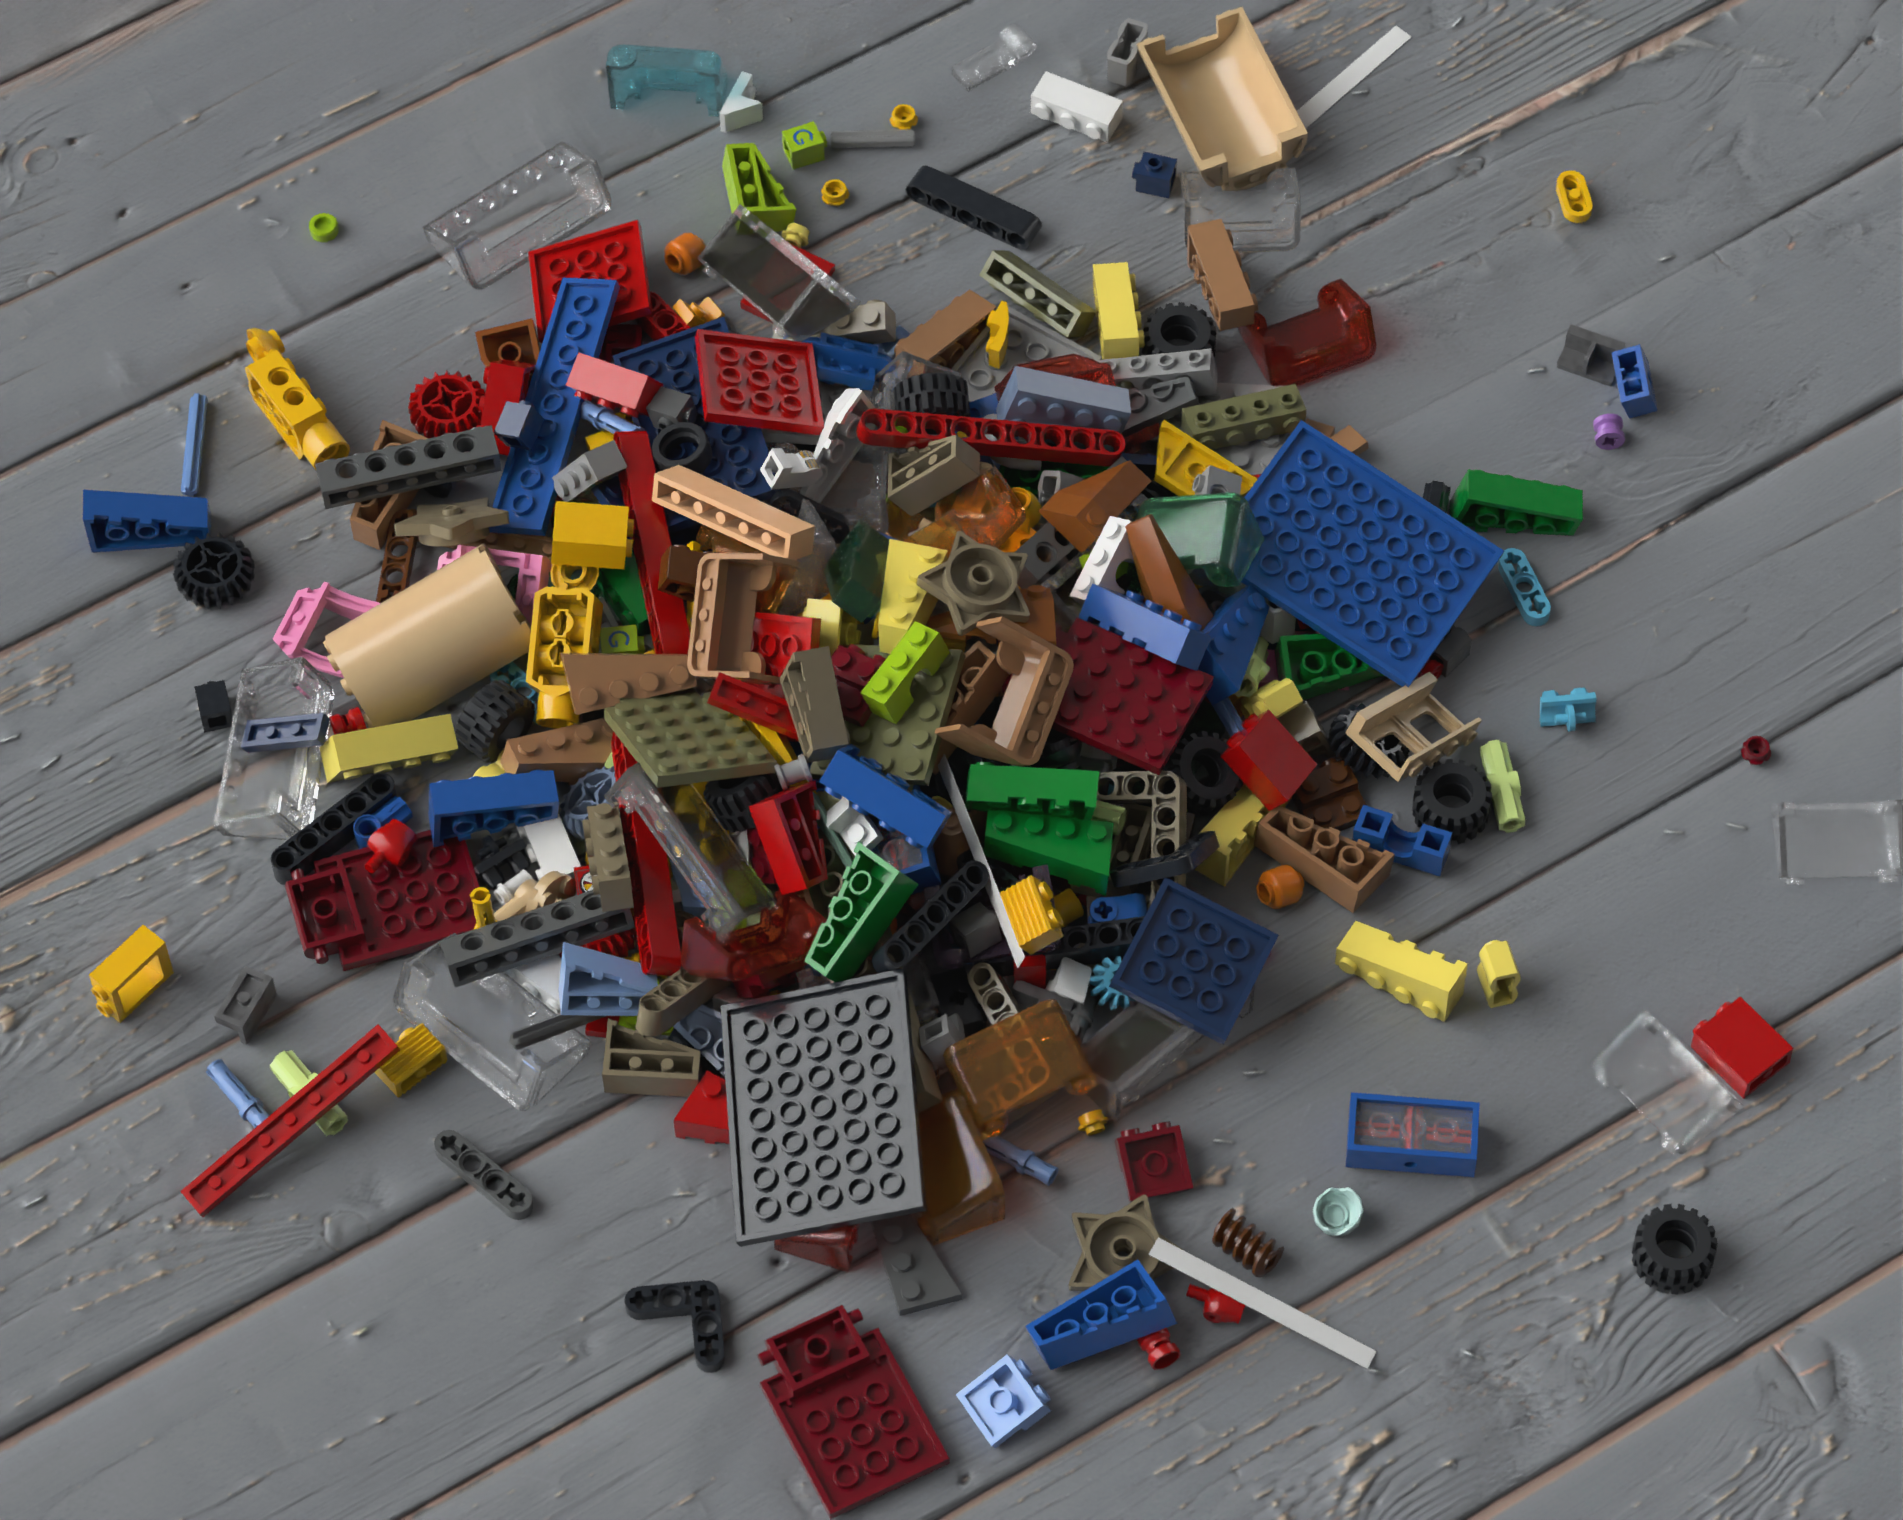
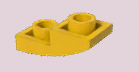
M1004 301L1000 302L996 311H991L987 320V327H990V338L986 345V352L989 353V366L1000 369L1003 363L1009 338L1007 302Z

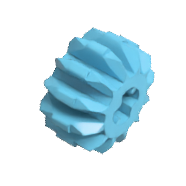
M1117 956L1113 962L1108 957L1104 958L1102 966L1096 965L1092 969L1095 976H1091L1089 984L1096 986L1090 992L1091 996L1100 995L1102 998L1098 1002L1099 1006H1103L1108 1001L1111 1011L1116 1010L1118 1005L1123 1009H1127L1130 1006V1001L1136 1002L1131 997L1109 987L1122 962L1121 956Z

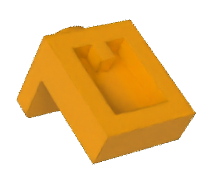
M706 297L700 305H697L695 302L688 304L679 299L672 306L690 327L725 316L724 312L710 297Z

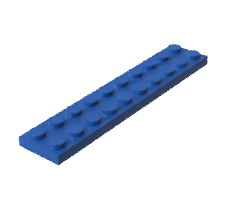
M562 278L525 401L536 407L535 410L544 418L532 450L510 447L492 508L508 511L510 523L489 527L491 533L545 536L557 498L552 477L567 465L581 418V404L585 401L574 396L576 391L565 385L578 352L597 359L599 358L620 289L617 280Z

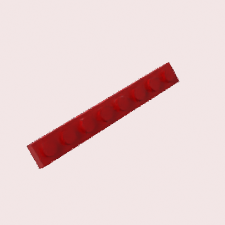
M377 1024L180 1192L203 1218L400 1051L399 1047L381 1026Z

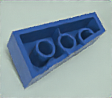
M533 770L529 773L520 774L503 773L499 776L483 778L474 776L464 780H440L436 783H429L428 817L433 848L444 845V839L458 836V840L463 841L471 839V833L488 830L492 834L501 832L502 829L511 823H515L517 827H522L558 818L559 799L553 770Z

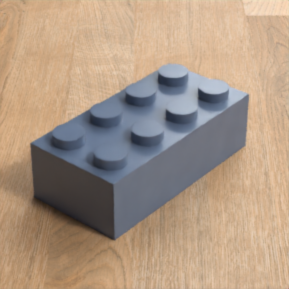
M1015 366L996 407L997 420L1118 431L1122 434L1131 415L1129 390L1126 388ZM1044 440L1046 443L1055 444L1052 440ZM1074 442L1077 448L1086 449L1082 443ZM1103 445L1107 451H1114L1112 446Z

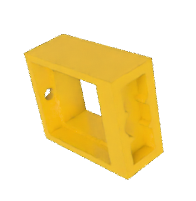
M142 925L89 974L93 987L91 992L97 1000L96 1007L105 1017L109 1018L112 1016L121 1023L174 973L165 941L145 925Z

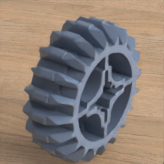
M604 766L602 769L596 768L593 772H588L583 778H578V782L570 786V792L563 796L565 801L560 804L561 811L559 816L562 819L564 828L580 841L586 839L584 838L582 820L588 819V806L618 802L619 807L614 766L610 769Z

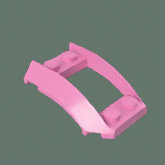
M457 545V549L452 552H446L439 557L437 570L476 547ZM489 549L497 565L519 568L515 602L530 625H532L535 592L546 586L548 587L549 572L552 567L550 560L547 556Z
M323 582L320 588L312 591L310 587L299 590L294 596L273 640L289 658L324 673L344 678L340 670L336 672L326 656L312 652L304 647L324 608L353 620L380 603L340 591L332 587L328 582Z

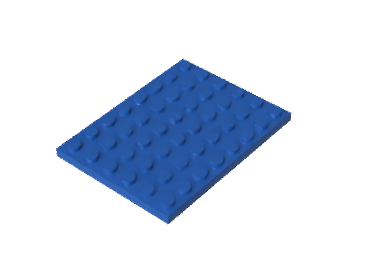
M1301 420L1207 547L1203 558L1246 586L1251 584L1263 597L1401 687L1405 685L1409 687L1500 560L1504 550Z

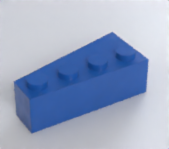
M83 490V522L92 553L185 546L186 542L194 544L196 536L202 540L206 538L207 532L211 535V511L208 498Z
M1092 583L1078 618L1099 625L1098 627L1122 636V639L1144 647L1146 650L1175 664L1198 670L1211 639L1210 635L1200 631L1202 625L1189 619H1184V622H1182V615L1168 609L1162 612L1163 605L1148 599L1144 603L1145 596L1128 590L1125 595Z
M1251 584L1226 598L1202 630V632L1210 635L1211 639L1198 670L1214 676L1213 684L1206 695L1212 705L1239 691L1270 609L1264 597Z
M853 744L837 750L819 781L826 786L825 791L838 799H841L843 796L853 802V809L866 816L869 813L880 819L878 823L891 832L898 830L907 836L905 840L916 848L922 849L923 846L929 848L934 845L952 812L919 790L915 789L913 793L907 790L910 786L907 781L898 775L891 773L886 775L881 772L883 770L882 764L875 759L859 757L860 749Z
M1137 1259L1025 1327L1038 1353L1049 1369L1053 1370L1176 1325L1177 1321L1166 1298Z

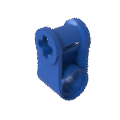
M1133 893L1124 896L1097 898L1090 905L1088 924L1145 916L1148 911L1146 897L1143 894Z

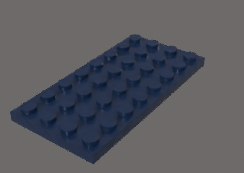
M724 317L613 355L615 365L647 375L663 383L665 388L691 395L698 411L694 424L700 426L706 433L713 454L709 466L701 475L761 502L770 499L776 492L781 490L771 489L760 470L769 454L761 428L706 422L704 420L695 335L697 329L730 333ZM641 414L638 415V418L631 417L634 425L642 427L647 432L652 451L654 439L661 430L653 426L650 417ZM693 442L678 444L669 451L666 458L669 460L685 459L696 451L699 444ZM653 457L656 473L660 472ZM663 506L669 534L700 524Z

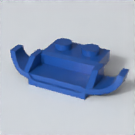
M822 332L820 337H803L796 340L797 342L813 343L817 378L826 384L839 383L847 385L851 389L859 388L862 391H872L874 382L879 379L881 370L887 371L894 376L895 385L901 382V370L897 363L888 355L878 352V346Z

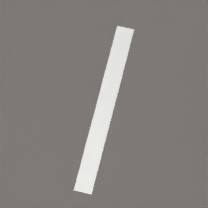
M1393 27L1298 109L1297 113L1305 128L1310 126L1407 42L1411 36L1399 27Z
M944 754L938 764L939 771L973 857L976 861L983 863L989 871V881L985 887L1016 966L1019 968L1025 958L1023 950L1018 945L1000 892Z
M1159 1237L1149 1253L1150 1256L1367 1369L1376 1353L1370 1347Z

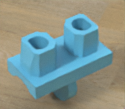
M1585 687L1574 688L1570 695H1559L1555 690L1544 691L1542 697H1540L1539 722L1541 727L1566 725L1568 732L1575 731L1576 724L1596 722L1595 705L1597 698L1595 692L1588 693Z

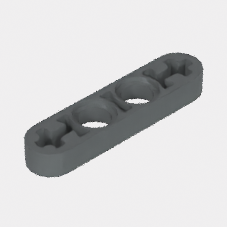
M454 1130L442 1131L437 1135L434 1141L437 1157L507 1216L515 1220H521L532 1213L533 1200L531 1193L473 1144ZM454 1142L455 1149L460 1154L458 1159L456 1152L451 1148H447L444 1151V1143L451 1145ZM470 1159H477L481 1162L480 1168L473 1172L465 1170L463 1165ZM492 1178H500L504 1181L503 1187L496 1191L488 1189L486 1184ZM511 1192V1197L518 1202L523 1199L524 1206L517 1205L513 1208L512 1199L508 1196V1193Z

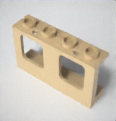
M1430 672L1414 680L1409 687L1405 685L1357 712L1345 732L1397 782L1408 776L1411 778L1415 777L1423 767L1427 765L1432 767L1433 763L1439 761L1444 755L1447 757L1451 756L1459 746H1468L1478 734L1476 729L1482 721L1478 717L1464 725L1432 696L1430 692L1438 679ZM1424 714H1428L1450 734L1431 744L1410 722ZM1387 735H1394L1414 755L1407 758L1402 768H1399L1375 745V742Z

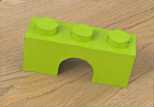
M916 621L913 623L861 691V695L872 713L894 724L898 723L905 711L914 702L910 693V686L915 675L922 671L933 677L942 662L951 653L938 631Z

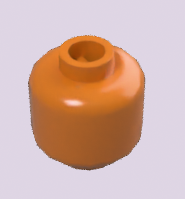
M685 232L666 245L664 261L671 271L680 275H688L706 262V245L697 235Z
M1280 865L1264 871L1260 875L1256 886L1257 895L1260 901L1268 907L1281 909L1297 903L1301 899L1304 879L1293 867Z

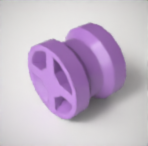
M1612 413L1603 414L1593 421V428L1597 433L1595 435L1597 447L1612 450L1625 443V435L1621 431L1623 428L1621 416Z

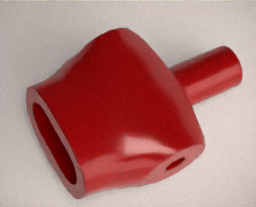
M392 819L377 829L367 842L368 847L375 854L364 865L365 869L373 874L385 861L401 866L407 860L412 846L417 841L415 832L397 819Z
M1190 1284L1186 1293L1187 1297L1204 1302L1203 1316L1206 1320L1213 1323H1240L1246 1305L1212 1287L1207 1290Z

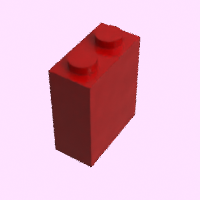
M1267 710L1258 716L1256 713H1253L1243 721L1241 726L1244 729L1236 732L1228 739L1226 744L1229 747L1221 757L1261 803L1271 811L1291 798L1317 766V763L1272 712Z
M1741 996L1732 1003L1729 1001L1724 1003L1717 1010L1713 1018L1709 1021L1706 1019L1702 1020L1692 1032L1691 1048L1743 1099L1788 1065L1793 1052V1047Z

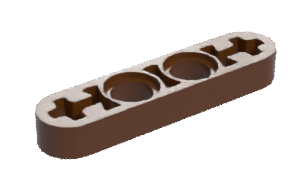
M401 509L395 512L390 520L376 602L382 603L391 598L390 592H393L394 596L409 587L418 536H396L394 524L414 516L415 513L411 510ZM399 545L407 546L408 551L405 555L397 557L392 554L395 547ZM393 572H401L403 574L402 580L398 583L388 582V576Z

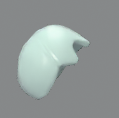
M1331 1187L1325 1190L1323 1194L1318 1196L1313 1207L1315 1224L1325 1234L1331 1236L1348 1235L1359 1226L1363 1215L1361 1198L1349 1187Z

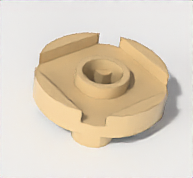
M558 871L547 873L534 887L538 892L534 900L528 899L525 912L575 896V879Z

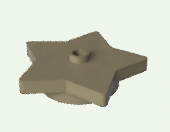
M484 497L455 504L417 505V515L395 523L394 527L396 536H419L420 543L424 545L455 546L481 540L490 534L489 527L509 524L510 522L508 511L490 507L489 498Z
M957 531L948 560L920 574L917 578L916 585L948 605L959 636H963L975 629L978 621L1003 616L1013 622L1027 623L1030 617L1029 609L1017 585L1028 557L1027 553L1002 552L996 547L979 544L964 532Z
M1145 1194L1118 1212L1107 1215L1072 1213V1223L1082 1253L1068 1284L1070 1291H1085L1137 1259L1153 1281L1173 1269L1170 1265L1149 1255L1158 1237L1176 1247L1178 1246L1157 1232L1148 1198ZM1120 1252H1126L1128 1256L1121 1257L1117 1254Z

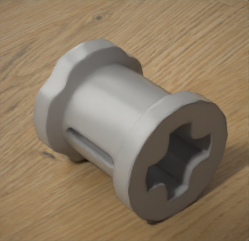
M803 754L798 755V759L781 766L778 763L774 765L783 791L788 790V786L803 780L808 782L813 780Z

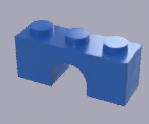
M1363 805L1353 830L1352 840L1357 842L1358 839L1370 843V848L1382 853L1384 850L1394 853L1393 862L1439 877L1441 876L1450 852L1452 832L1422 824L1419 832H1407L1398 828L1393 823L1392 813Z

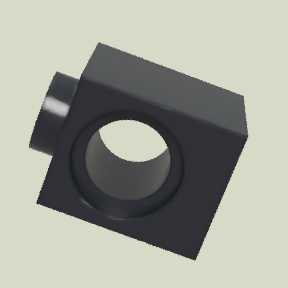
M209 681L203 685L194 686L204 733L234 727L225 681Z

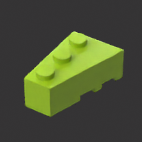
M755 143L726 144L722 169L735 233L786 231L788 224L794 223L797 209L793 203H789L780 182L777 183L771 175V168Z

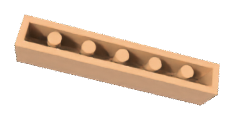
M681 465L654 474L652 501L769 555L797 560L811 555L813 552L815 525Z

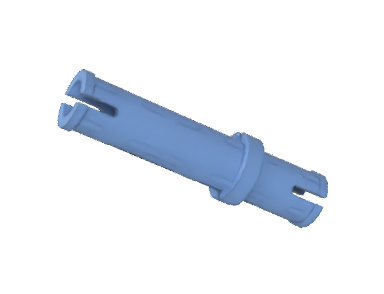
M587 401L581 404V418L591 422L598 430H607L612 434L618 431H645L642 427L636 426L615 415L611 409L599 407Z
M222 1059L213 1061L207 1067V1075L234 1103L243 1120L249 1121L256 1128L269 1117L263 1108L261 1100L254 1098L248 1092L246 1087L228 1069Z
M978 1124L973 1125L967 1134L966 1142L1015 1167L1018 1173L1031 1175L1047 1186L1054 1182L1058 1174L1059 1168L1036 1157L1035 1152L1029 1149L1025 1151L987 1131Z

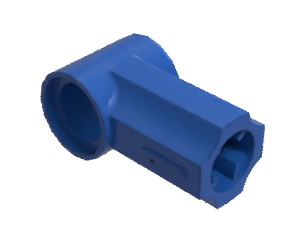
M394 796L371 815H362L356 819L353 828L358 849L368 847L367 842L370 836H364V834L375 832L392 819H397L405 824L413 818L412 811L403 799Z

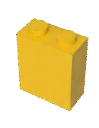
M556 501L551 564L624 570L625 557H632L633 539H627V537L633 538L634 519H628L629 506Z

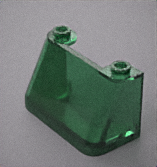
M1237 493L1150 498L1142 503L1136 518L1138 520L1152 514L1185 570L1204 568L1209 580L1215 585L1223 587L1240 585L1265 540L1248 501ZM1128 562L1126 579L1131 591L1142 592L1135 564Z

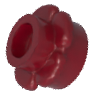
M1761 736L1748 738L1743 743V748L1741 749L1742 758L1746 761L1748 760L1752 765L1763 764V761L1770 759L1772 753L1768 741Z

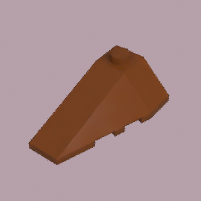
M532 318L475 332L480 357L485 367L490 366L492 361L502 359L536 365L541 345L538 339L537 327ZM532 373L529 376L528 389L533 376Z
M1129 460L1057 491L1038 512L1078 551L1083 553L1100 536L1109 517H1118L1151 480Z
M1149 514L1128 523L1125 528L1142 593L1145 596L1144 601L1146 602L1148 599L1163 605L1162 612L1168 609L1182 615V622H1184V619H1189L1202 625L1200 630L1202 631L1212 619L1213 614L1153 515Z
M1040 585L1019 589L1029 609L1030 617L1027 623H1014L1056 646L1054 599L1051 589ZM950 611L929 617L926 623L927 627L938 631L942 638L966 641L971 639L972 636H979L981 639L986 640V643L997 644L998 639L978 628L971 630L963 636H959Z

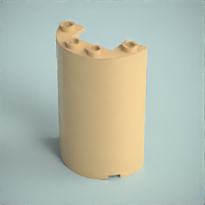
M1243 7L1227 10L1217 15L1216 34L1201 37L1182 46H1175L1166 51L1163 34L1137 43V49L1203 180L1212 188L1214 186H1221L1223 191H1238L1252 188L1276 177L1288 168L1286 163L1293 156L1294 158L1299 157L1308 138V132Z
M484 543L325 636L326 640L323 641V644L330 654L327 658L336 672L341 671L344 679L340 680V683L349 697L353 694L365 712L362 716L369 728L411 721L529 652L531 625L519 610L499 573L501 571Z

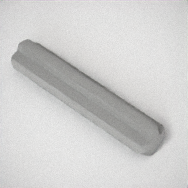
M912 129L831 132V146L833 148L912 147L915 145V132Z

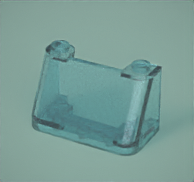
M626 44L616 45L608 52L606 73L610 109L624 110L625 102L629 98H641L642 88L696 92V104L705 103L708 107L709 116L720 117L719 113L726 100L728 76L725 66L717 53L708 50Z

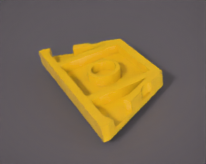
M1163 420L1159 429L1154 481L1192 504L1195 492L1192 490L1194 479L1211 465L1242 476L1240 497L1249 492L1257 478L1166 420Z

